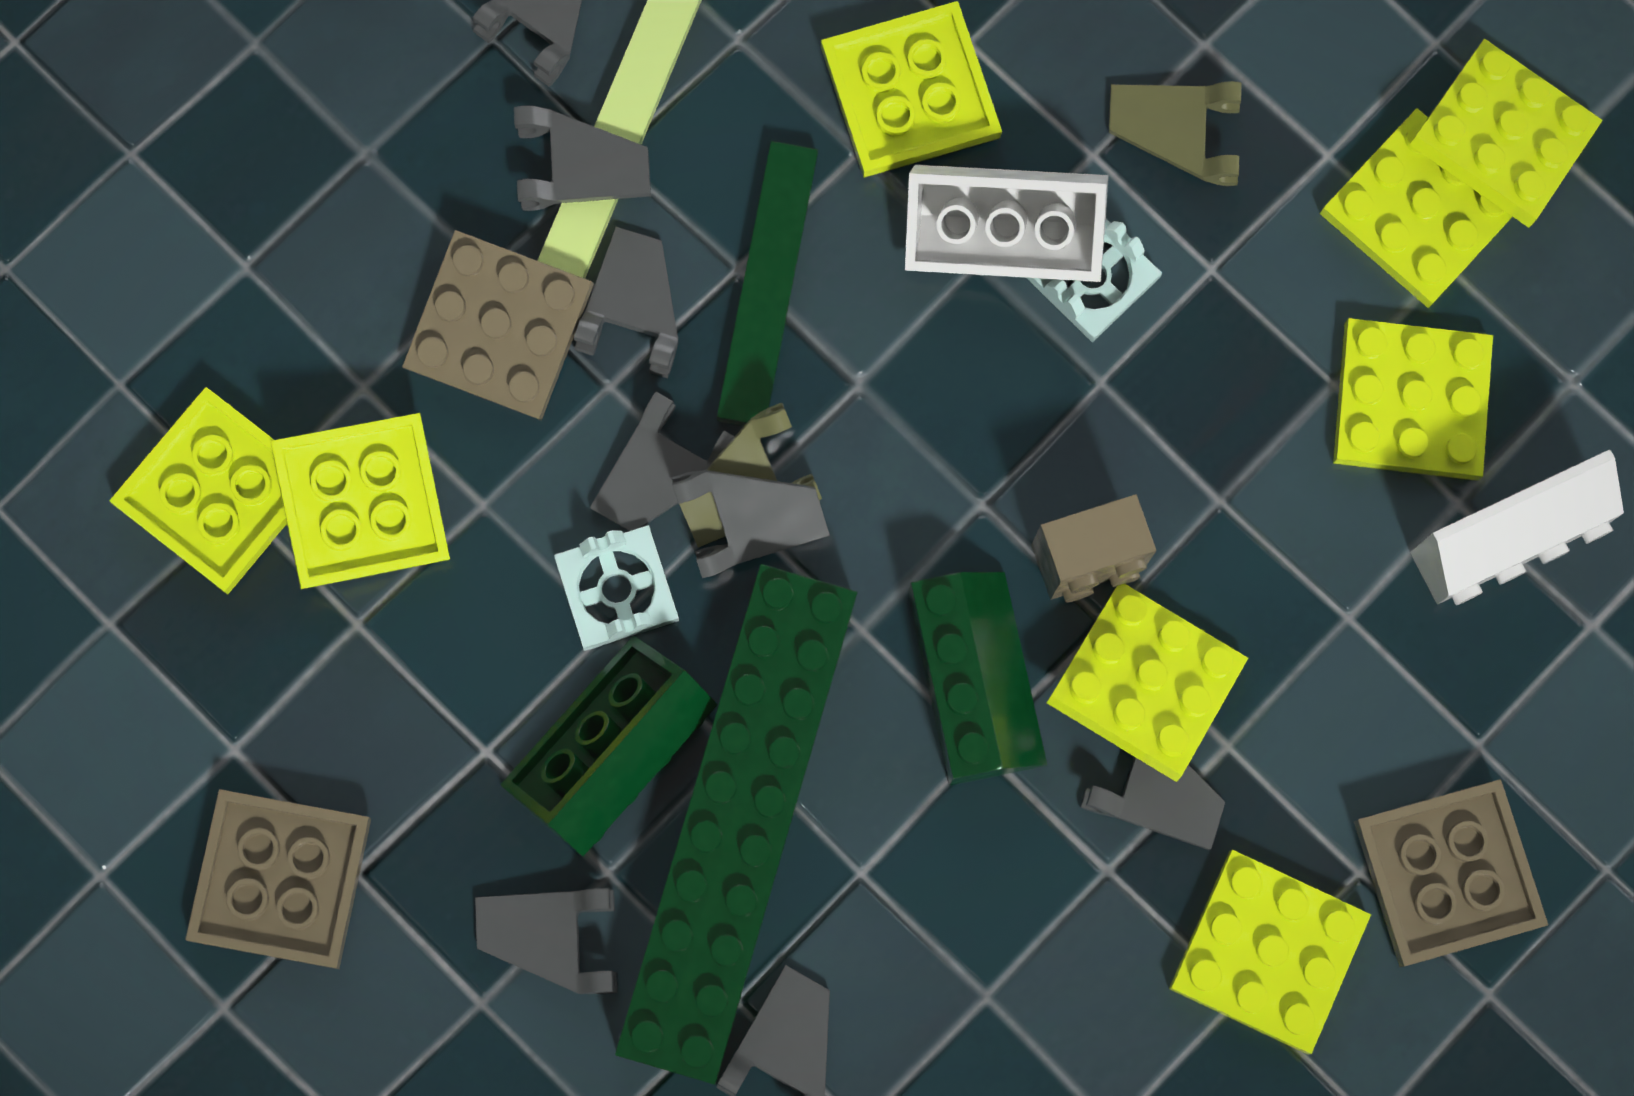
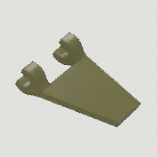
M1221 82L1210 86L1111 84L1109 133L1203 181L1222 186H1236L1239 177V156L1220 155L1208 159L1205 158L1206 110L1212 109L1222 113H1239L1241 82Z
M779 403L750 418L706 470L777 481L760 439L778 434L792 427L783 404ZM812 474L792 482L793 484L815 487L819 500L822 499ZM711 492L694 500L679 504L698 548L726 536Z

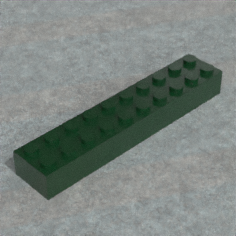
M763 564L760 565L615 1056L716 1085L856 602L857 591Z

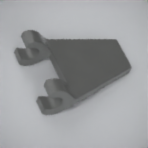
M491 0L482 5L473 16V21L477 23L473 33L487 43H490L499 33L508 16L515 18L551 44L534 60V65L538 67L534 72V77L550 87L560 76L570 59L582 0Z
M536 106L514 107V125L518 129L519 138H534L550 132L552 181L548 182L538 179L517 181L518 201L521 202L523 211L540 210L560 203L651 196L648 147L550 109Z
M615 227L586 311L578 324L574 336V341H577L575 345L576 351L593 356L600 339L603 323L615 324L658 338L649 359V364H651L649 373L668 379L678 347V335L661 240Z
M655 392L645 409L639 425L590 508L628 531L641 528L678 504L672 485V477L687 472L706 470L735 436L723 431L709 460L698 457L659 434V431L670 418L676 405L673 404L672 400Z
M708 470L687 472L671 478L678 504L694 500L708 492L713 494L728 541L725 545H715L695 551L702 578L721 573L736 564L830 535L815 487Z
M1134 757L1121 797L1106 789L1091 786V789L1085 788L1080 808L1114 817L1211 850L1225 801L1189 765L1181 778L1175 782Z
M601 888L572 892L475 897L477 949L578 994L618 993V972L597 971L581 973L579 955L578 914L580 912L615 911L614 890Z
M785 965L716 1088L729 1096H735L749 1070L752 1067H756L804 1096H825L830 990Z

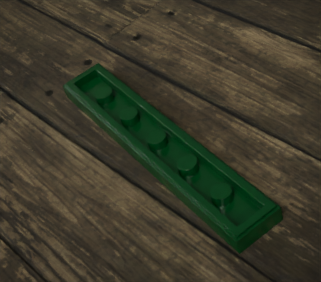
M771 141L717 414V421L745 426L750 418L770 407L818 158V149Z

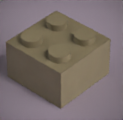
M1137 494L1041 524L1031 544L1050 600L1064 596L1065 602L1076 601L1093 594L1092 588L1104 582L1110 581L1112 587L1138 580L1140 578L1139 572L1147 569L1146 565L1157 551Z

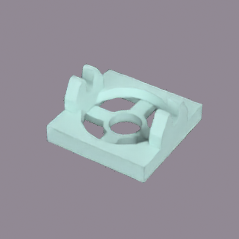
M1107 219L1104 242L1111 244L1112 247L1103 254L1102 269L1105 272L1106 280L1102 286L1088 288L1081 281L1073 280V284L1067 288L1066 282L1060 279L1027 278L1091 342L1096 340L1162 275V272L1143 255L1145 250L1140 239L1137 236L1130 238L1126 233L1127 229L1124 223L1117 221L1110 223ZM1124 257L1129 271L1127 289L1122 294L1111 283V268ZM1084 294L1090 296L1100 294L1110 306L1098 309L1086 308L1081 297Z
M649 525L625 533L612 530L607 532L604 537L598 539L589 537L579 544L580 547L554 555L584 651L679 621ZM613 551H621L636 556L646 564L649 570L631 575L625 570L618 569ZM598 556L604 574L600 577L597 587L580 592L579 584L583 571ZM619 575L625 577L630 582L631 593L626 600L614 603L605 598L602 588L608 578ZM654 586V593L649 607L644 613L633 614L630 604L635 599L637 591ZM602 602L607 607L616 610L618 619L609 624L598 621L587 612L585 607Z

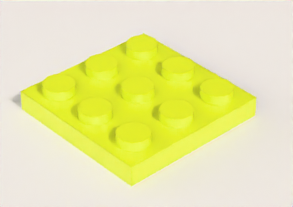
M958 1L821 40V50L863 178L1001 138L1002 129Z
M1484 38L1409 145L1529 228L1537 220L1603 120Z
M1416 108L1325 205L1320 214L1429 309L1510 221L1512 216L1409 145L1428 119L1424 113Z
M1348 318L1344 324L1333 464L1480 480L1483 477L1493 335Z
M207 387L203 389L109 500L116 508L227 595L287 524L271 448V441L274 439Z
M420 413L271 441L301 590L450 560Z
M1121 584L1114 589L1047 701V704L1177 782L1186 770L1248 658L1130 586Z
M1231 850L1227 855L1169 989L1301 1052L1312 1054L1371 914L1237 851Z

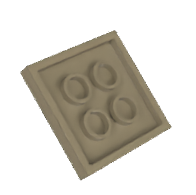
M455 230L402 367L542 421L594 283Z
M1501 779L1354 821L1400 968L1548 926Z
M219 789L185 940L340 969L371 818Z

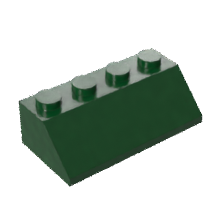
M959 572L911 582L908 597L949 786L1047 766L1005 572Z
M633 635L500 785L558 837L584 857L592 846L601 840L607 829L622 812L636 800L639 793L659 770L668 764L674 753L703 724L705 718L718 704L684 669Z

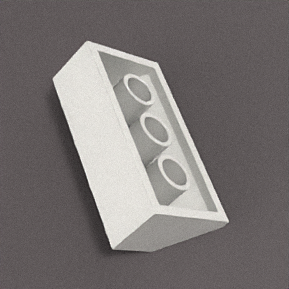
M914 165L909 173L905 270L1101 282L1109 175Z
M1609 449L1428 536L1410 553L1437 605L1450 598L1453 599L1456 606L1483 593L1480 584L1496 577L1499 585L1504 584L1527 572L1523 566L1526 562L1539 557L1542 564H1546L1570 551L1566 543L1582 536L1585 543L1588 544L1612 532L1613 529L1610 522L1624 513L1615 457Z

